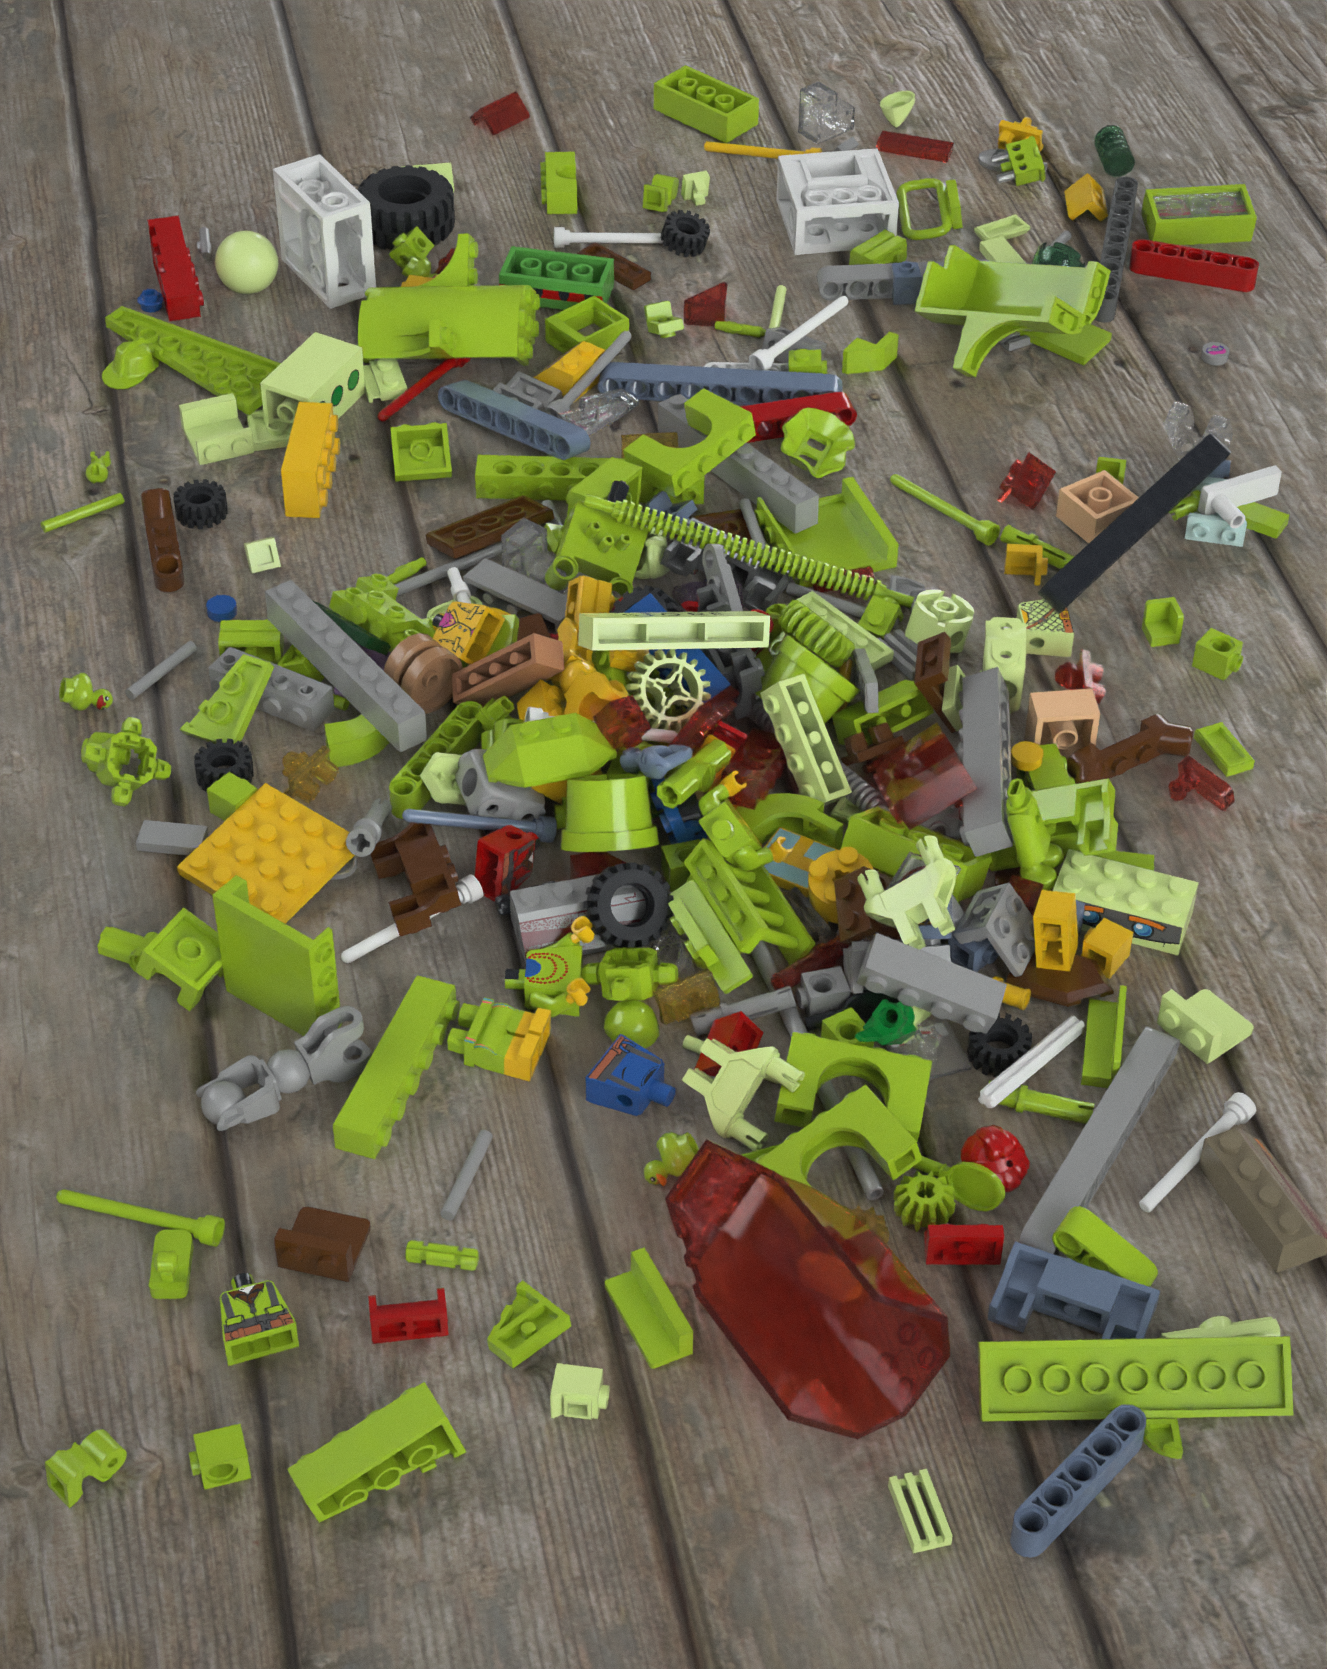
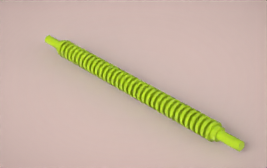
M587 494L583 504L584 506L612 514L611 517L617 519L616 522L621 523L622 518H625L624 525L627 526L631 520L633 521L631 527L636 528L637 523H640V530H643L645 525H647L646 532L651 533L654 527V534L658 535L660 530H663L661 536L665 538L667 532H670L669 539L673 540L676 534L678 535L676 540L678 542H681L682 537H685L684 544H689L690 539H692L691 546L696 547L697 542H700V549H703L705 544H721L724 546L723 549L726 550L724 554L730 551L729 558L733 559L736 553V560L741 561L742 556H745L743 561L745 563H748L750 558H752L751 565L755 566L757 561H759L758 567L763 568L764 564L767 563V570H771L772 565H774L773 572L777 573L781 567V574L785 575L787 570H789L788 576L793 577L796 572V579L799 580L803 574V581L808 582L811 577V584H815L817 579H819L818 586L822 587L824 582H826L825 588L830 589L832 584H834V591H838L841 586L840 593L845 594L848 589L847 594L852 596L854 591H856V598H860L863 593L862 600L865 601L868 600L869 596L871 600L873 595L882 599L886 596L896 600L901 606L911 608V603L914 600L912 596L887 589V585L881 584V580L877 579L875 584H873L874 578L869 577L866 582L867 576L863 574L860 580H858L859 573L854 572L851 577L852 571L847 570L845 575H843L844 568H839L836 573L837 566L832 565L829 570V564L824 563L823 568H821V561H817L814 566V559L812 558L806 563L807 557L802 556L799 561L800 555L795 553L792 559V552L788 551L786 556H784L785 550L780 549L779 553L776 554L777 547L773 546L770 552V545L765 544L764 548L761 549L762 543L758 542L756 547H754L755 540L750 539L749 544H746L747 538L743 537L741 542H739V535H735L734 540H732V533L729 532L725 538V531L720 530L719 535H716L718 529L714 527L712 532L709 533L710 526L706 525L704 531L701 530L703 525L701 523H698L697 527L694 528L695 521H690L689 526H687L688 519L683 518L682 523H679V516H676L674 521H671L672 514L668 513L665 519V512L663 511L660 512L659 516H656L657 509H653L652 514H649L650 507L646 506L643 512L641 511L643 506L641 504H638L637 509H634V502H631L629 507H627L628 500L623 499V502L616 500L614 503Z

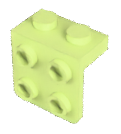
M1172 989L1162 995L1157 1024L1173 1037L1180 1039V1043L1206 1064H1209L1249 1037L1253 1032L1254 1026L1251 1022L1210 990L1203 989L1187 1000Z

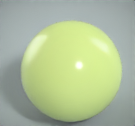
M238 231L227 236L219 245L215 256V267L220 280L226 287L237 293L252 294L266 289L273 282L278 270V256L272 243L263 235L254 231Z

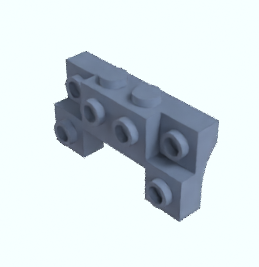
M1015 1241L999 1285L989 1305L987 1320L1024 1332L1032 1311L1035 1310L1103 1334L1101 1339L1146 1338L1147 1330L1158 1305L1160 1290L1113 1275L1105 1270L1086 1266L1073 1259L1063 1258Z

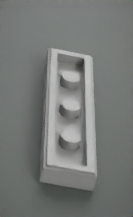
M865 648L854 649L853 678L856 686L861 690L859 694L865 711L867 713H879L878 681Z

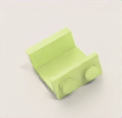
M233 393L179 405L182 429L200 465L254 453L252 430L250 427L243 428L238 418L236 398Z

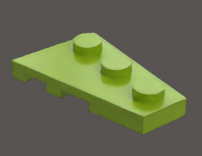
M243 654L219 682V689L208 701L205 699L198 707L200 711L190 723L186 721L180 728V731L207 742L211 741L213 744H217L216 739H222V743H226L227 738L233 739V744L238 740L242 741L274 666L270 662Z

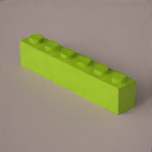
M419 975L416 976L333 1123L336 1149L375 1159L381 1147L388 1145L396 1120L400 1121L404 1115L407 1099L410 1095L416 1093L420 1076L423 1070L429 1069L436 1046L442 1045L450 1020L454 1021L457 1018L460 1002L456 1000L455 985Z

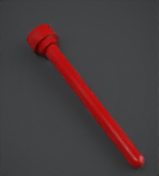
M446 358L378 412V420L381 422L386 421L449 370L457 367L462 368L471 358Z

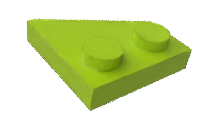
M523 1280L516 1287L517 1296L512 1305L506 1304L500 1315V1322L493 1327L487 1338L489 1350L513 1369L571 1327L570 1316Z

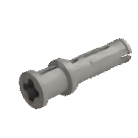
M381 798L376 799L366 816L354 824L346 839V846L352 854L365 857L373 852L376 843L382 836L381 827L392 811V806L388 800L384 799L383 803L380 804Z

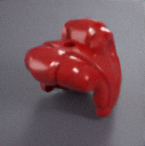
M996 1125L978 1128L965 1141L961 1150L962 1162H974L991 1170L1001 1180L1005 1192L1017 1189L1030 1167V1161L1025 1154L1024 1147L1020 1144L1017 1137Z

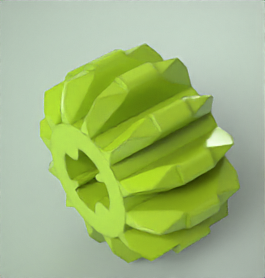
M918 1170L915 1171L913 1177L904 1175L900 1185H896L894 1190L895 1216L901 1217L903 1226L913 1224L916 1232L921 1227L928 1229V1225L946 1224L955 1212L954 1187L947 1185L945 1176L935 1178L932 1170L928 1175H922Z

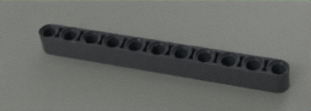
M1210 432L1060 569L1038 591V594L1060 614L1207 478L1232 451Z

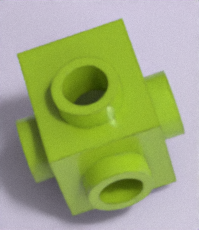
M416 226L407 234L401 233L392 242L395 247L388 255L403 270L412 256L418 260H429L426 256L434 247V244Z

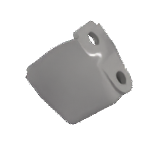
M472 749L459 758V769L455 774V779L470 815L532 821L534 818L538 819L540 816H544L546 812L544 808V794L531 789V787L523 788L506 785L499 781L496 783L488 781L483 760V754L487 749ZM525 814H532L530 818L522 819Z

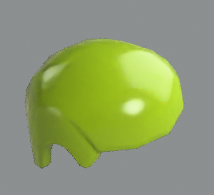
M639 1000L618 1002L611 1008L604 1019L605 1033L612 1042L622 1034L646 1049L653 1045L660 1036L659 1023L655 1012L646 1003Z

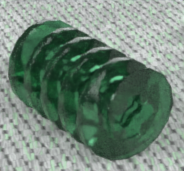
M1107 125L1101 128L1095 136L1094 145L1105 172L1113 177L1127 175L1132 171L1135 159L1123 130L1115 125Z

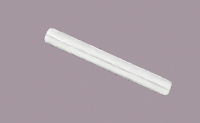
M1075 1016L1066 1019L980 1090L981 1096L978 1097L980 1104H985L987 1108L995 1107L1083 1033L1084 1022L1078 1020Z

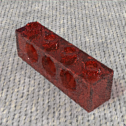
M753 728L746 741L741 744L723 769L721 780L733 771H738L739 773L735 775L736 782L740 785L745 782L747 783L744 789L734 796L728 797L733 805L755 810L761 800H766L769 789L773 790L776 779H780L784 767H788L786 756L781 744L776 739L775 733Z

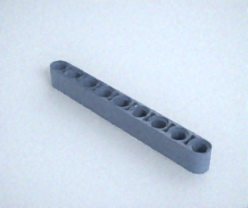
M610 362L600 373L598 390L601 395L607 398H617L620 396L623 399L664 401L679 394L689 400L704 388L735 405L747 406L830 392H842L843 383L840 377L833 374Z

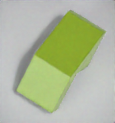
M889 331L877 344L857 337L843 350L842 373L855 374L884 370L897 358L899 335Z

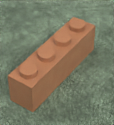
M533 633L453 673V703L461 704L466 701H474L484 707L492 698L495 700L502 696L509 698L534 686L540 679L544 681L563 672L562 641Z

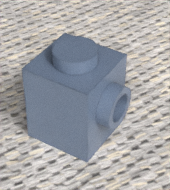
M954 935L951 939H948L951 962L972 971L978 972L985 965L995 962L999 956L988 938L981 942L972 941L960 944Z

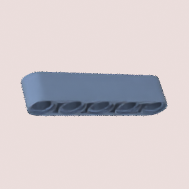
M1128 1404L1115 1408L1019 1506L1014 1513L1010 1537L1012 1549L1017 1554L1031 1558L1043 1553L1139 1452L1146 1428V1416L1140 1408ZM1024 1529H1031L1035 1532H1028Z

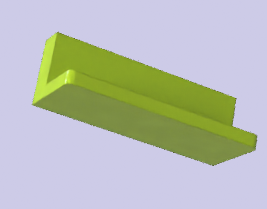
M1120 985L1117 1002L1089 999L1081 1085L1108 1088L1120 1069L1127 986Z
M645 1247L632 1251L631 1271L605 1280V1289L649 1367L655 1369L693 1354V1330Z

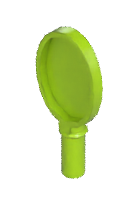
M922 1156L923 1160L913 1166V1168L928 1174L932 1170L933 1175L938 1178L945 1176L947 1185L954 1187V1199L970 1209L990 1211L998 1207L1005 1198V1189L1001 1180L995 1173L980 1164L960 1162L949 1167L946 1163L942 1164Z

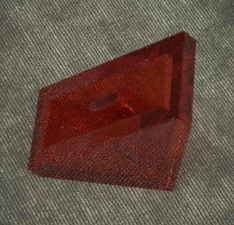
M722 282L684 300V323L693 326L715 327L716 321H725L728 284Z

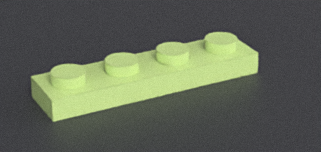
M814 591L796 599L854 643L855 649L865 648L873 671L893 661L894 650Z

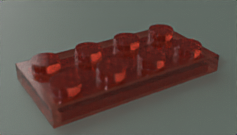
M730 685L701 705L668 746L672 744L685 745L692 749V753L697 747L700 748L706 737L713 735L716 729L715 725L724 718L726 719L737 707L738 704L734 700L740 693Z

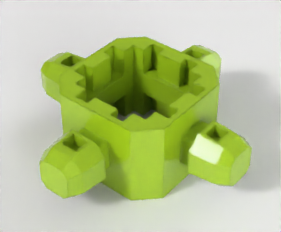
M133 717L126 718L122 723L121 731L103 744L88 743L84 745L81 758L85 762L94 765L98 763L96 776L103 785L113 787L111 790L112 803L122 807L129 804L133 791L151 779L165 780L171 774V765L167 761L156 759L157 747L151 739L141 737V721ZM118 745L119 748L125 750L134 749V753L138 754V759L141 760L137 771L139 777L134 778V775L126 773L121 775L119 774L120 770L115 769V764H112V760L115 759V746Z
M615 948L606 952L601 963L596 962L584 965L581 975L587 984L599 985L601 982L602 996L608 1000H645L653 997L659 984L671 985L678 980V967L672 963L663 962L658 965L657 951L652 948Z

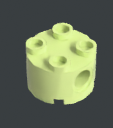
M926 590L919 593L910 615L905 636L918 644L920 641L946 632L951 639L950 653L962 652L973 621V607L966 600L955 594H952L951 598L944 597L945 591Z

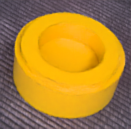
M1022 741L1012 747L1011 763L1017 769L1033 771L1042 765L1043 749L1038 744Z

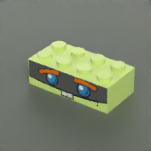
M1069 849L1053 891L1076 893V900L1085 903L1081 930L1087 932L1091 927L1095 928L1103 918H1106L1134 932L1132 944L1179 955L1193 913L1199 882L1093 855L1084 856L1081 852Z

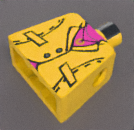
M453 601L445 614L439 613L434 617L432 626L436 632L433 639L443 648L455 654L459 659L471 665L487 656L505 618L485 605Z

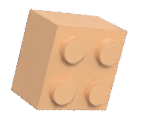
M1104 470L1059 490L1056 517L1089 544L1139 497Z
M1093 689L1030 693L1024 741L1034 742L1038 745L1056 743L1061 756H1065L1067 761L1080 748L1091 743L1096 746L1100 711Z

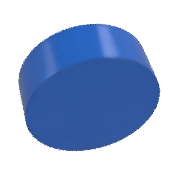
M217 595L210 598L206 603L207 615L213 621L231 620L237 615L236 601L231 596Z

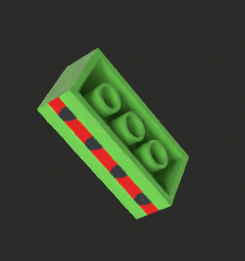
M511 246L499 273V285H530L536 291V294H539L540 308H555L563 311L592 296H596L607 303L614 287V259Z

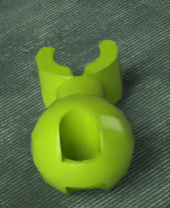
M92 451L90 453L91 464L86 468V477L93 484L96 482L102 484L108 477L107 467L111 464L110 452L106 451L105 455L98 459L95 451Z

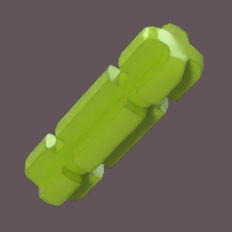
M410 1240L406 1246L405 1257L406 1261L421 1264L422 1260H425L426 1265L456 1268V1265H461L460 1269L474 1271L478 1266L479 1252L475 1248L463 1247L462 1251L458 1250L459 1246L431 1242L428 1243V1246H425L423 1241Z

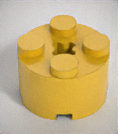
M843 847L840 850L827 852L809 865L808 887L810 906L815 916L827 924L828 921L838 923L834 880L863 866L874 870L869 860L859 854L853 847Z

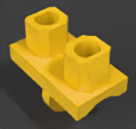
M1024 117L1021 123L1001 120L999 123L998 148L1006 150L1005 144L1034 136L1039 152H1041L1043 148V130L1031 126L1032 120L1029 117Z

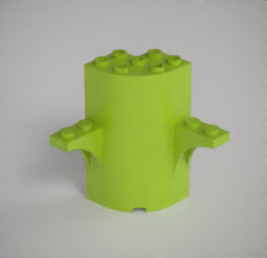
M469 233L458 234L456 249L450 262L431 281L415 287H369L365 291V296L367 297L366 300L361 301L358 321V346L362 347L363 363H369V361H375V359L514 358L522 366H528L529 359L533 357L532 344H535V337L539 336V322L535 321L536 310L540 308L539 294H536V291L530 285L474 286L478 282L477 269L474 268V258L478 257V243L475 242V239Z
M949 245L943 267L934 261H928L914 312L934 323L964 325L961 331L958 350L954 357L953 369L967 377H976L980 365L989 351L1010 334L1021 330L1059 334H1078L1082 332V327L1090 325L1100 310L1111 271L1094 261H1088L1086 268L979 261L956 245Z

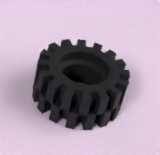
M678 210V213L673 211L671 215L668 214L660 238L663 241L664 247L669 246L668 250L670 252L675 250V254L678 256L680 253H684V257H688L689 254L695 257L697 253L700 255L705 249L710 234V226L708 223L705 224L706 220L704 218L699 219V214L697 213L693 216L691 211L688 210L686 214L683 210Z
M197 479L193 480L194 484H190L188 481L184 483L185 488L182 486L177 488L178 492H174L173 499L176 518L181 522V525L185 526L188 524V528L191 529L196 525L198 529H203L204 525L211 528L213 527L212 523L218 525L221 523V519L225 520L228 508L226 492L221 484L217 485L215 481L209 484L207 479H203V483H199Z
M227 738L226 743H222V739H216L217 744L213 745L210 741L206 743L207 749L201 746L198 749L199 753L195 754L194 764L197 783L199 786H202V790L205 792L215 781H218L228 772L241 779H246L250 784L252 783V777H254L252 754L249 751V747L247 745L243 746L241 741L238 740L233 744V739ZM220 766H231V767L222 768V769L218 768V767H220Z
M999 1012L997 1020L987 1034L969 1031L968 1060L969 1062L973 1061V1067L976 1070L982 1067V1074L988 1075L989 1071L994 1072L993 1077L996 1078L1031 1049L1032 1033H1029L1027 1024L1021 1026L1022 1020L1017 1017L1012 1021V1015L1007 1013L1005 1018H1000ZM999 1041L1011 1047L998 1049L990 1046L988 1043Z

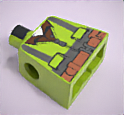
M241 1273L233 1277L231 1280L233 1290L223 1292L220 1295L223 1342L228 1366L299 1347L295 1319L274 1282L266 1280L255 1283L250 1273Z

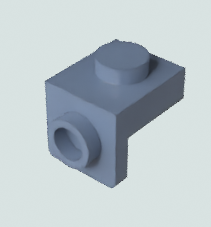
M910 261L893 263V305L916 304L922 278L918 263Z
M664 491L656 494L645 504V507H650L649 514H652L653 509H657L656 516H659L660 512L663 511L665 512V519L668 513L673 515L671 521H674L675 517L679 516V523H682L683 518L688 519V522L690 520L689 516L697 510L693 500L672 504L667 493Z

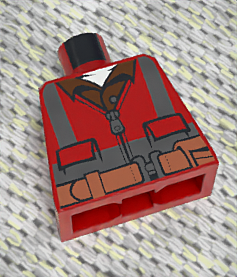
M506 825L478 840L475 877L483 889V896L495 902L497 896L506 893L510 895V891L516 890L530 877L533 870L534 851L541 844L539 837L535 833H526L513 825Z

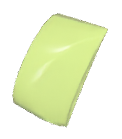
M899 91L884 97L880 101V107L884 116L894 127L900 126L908 117L915 103V94L911 91Z

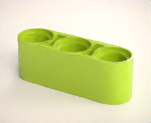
M1072 1207L1052 1235V1241L1057 1249L1078 1263L1098 1270L1108 1271L1113 1275L1148 1287L1152 1285L1158 1276V1269L1150 1259L1084 1207Z

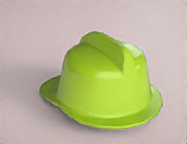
M144 337L123 342L117 346L114 360L102 372V380L105 385L113 389L119 390L134 387L159 366V360L152 355L151 349L146 344Z

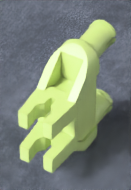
M931 835L924 837L927 847L924 846L921 839L916 843L917 850L920 852L925 864L923 870L886 891L876 870L865 871L868 878L867 881L862 873L857 878L866 898L864 904L866 915L882 924L897 928L903 943L919 950L924 948L926 944L918 924L928 918L934 928L938 927L943 936L956 930L947 909L955 886L956 870L953 862L944 858L937 838Z
M706 1039L699 1051L721 1065V1069L714 1079L698 1068H695V1070L689 1068L682 1081L704 1095L711 1122L719 1136L722 1138L733 1137L752 1151L762 1149L764 1145L760 1142H766L769 1134L744 1120V1111L765 1077L773 1078L788 1088L789 1091L794 1092L800 1085L797 1082L798 1079L803 1081L805 1073L779 1058L780 1053L773 1046L735 1052L716 1039Z

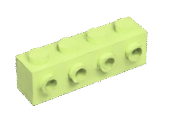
M801 674L779 681L761 692L763 707L770 716L775 729L776 739L781 744L786 756L788 769L793 773L799 788V795L822 801L825 806L851 794V788L805 675Z

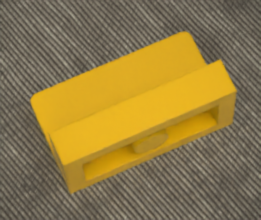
M1088 173L1064 191L1068 217L1072 221L1087 209L1100 222L1108 216L1104 189Z

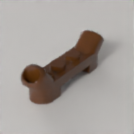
M166 488L145 490L140 496L154 583L156 588L162 592H174L183 587L184 574L170 491Z
M1155 714L1142 720L1140 732L1102 750H1099L1091 743L1075 751L1067 761V772L1074 778L1075 784L1110 779L1116 775H1121L1127 770L1147 763L1161 754L1186 757L1190 754L1193 729L1191 726L1171 723L1162 714Z

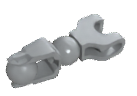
M351 1006L339 1007L320 1016L311 1025L304 1037L294 1041L296 1050L285 1049L277 1051L269 1058L267 1065L263 1059L259 1060L254 1055H248L221 1071L218 1078L200 1086L196 1091L197 1097L201 1098V1109L204 1116L213 1124H217L218 1131L227 1130L239 1123L249 1124L277 1113L280 1109L279 1101L282 1100L280 1092L287 1094L298 1092L307 1084L309 1079L315 1085L326 1080L346 1082L360 1075L372 1056L370 1048L358 1039L364 1031L361 1013ZM353 1021L351 1024L338 1029L342 1022ZM353 1055L361 1056L356 1060H348ZM259 1084L261 1089L245 1097L242 1089Z

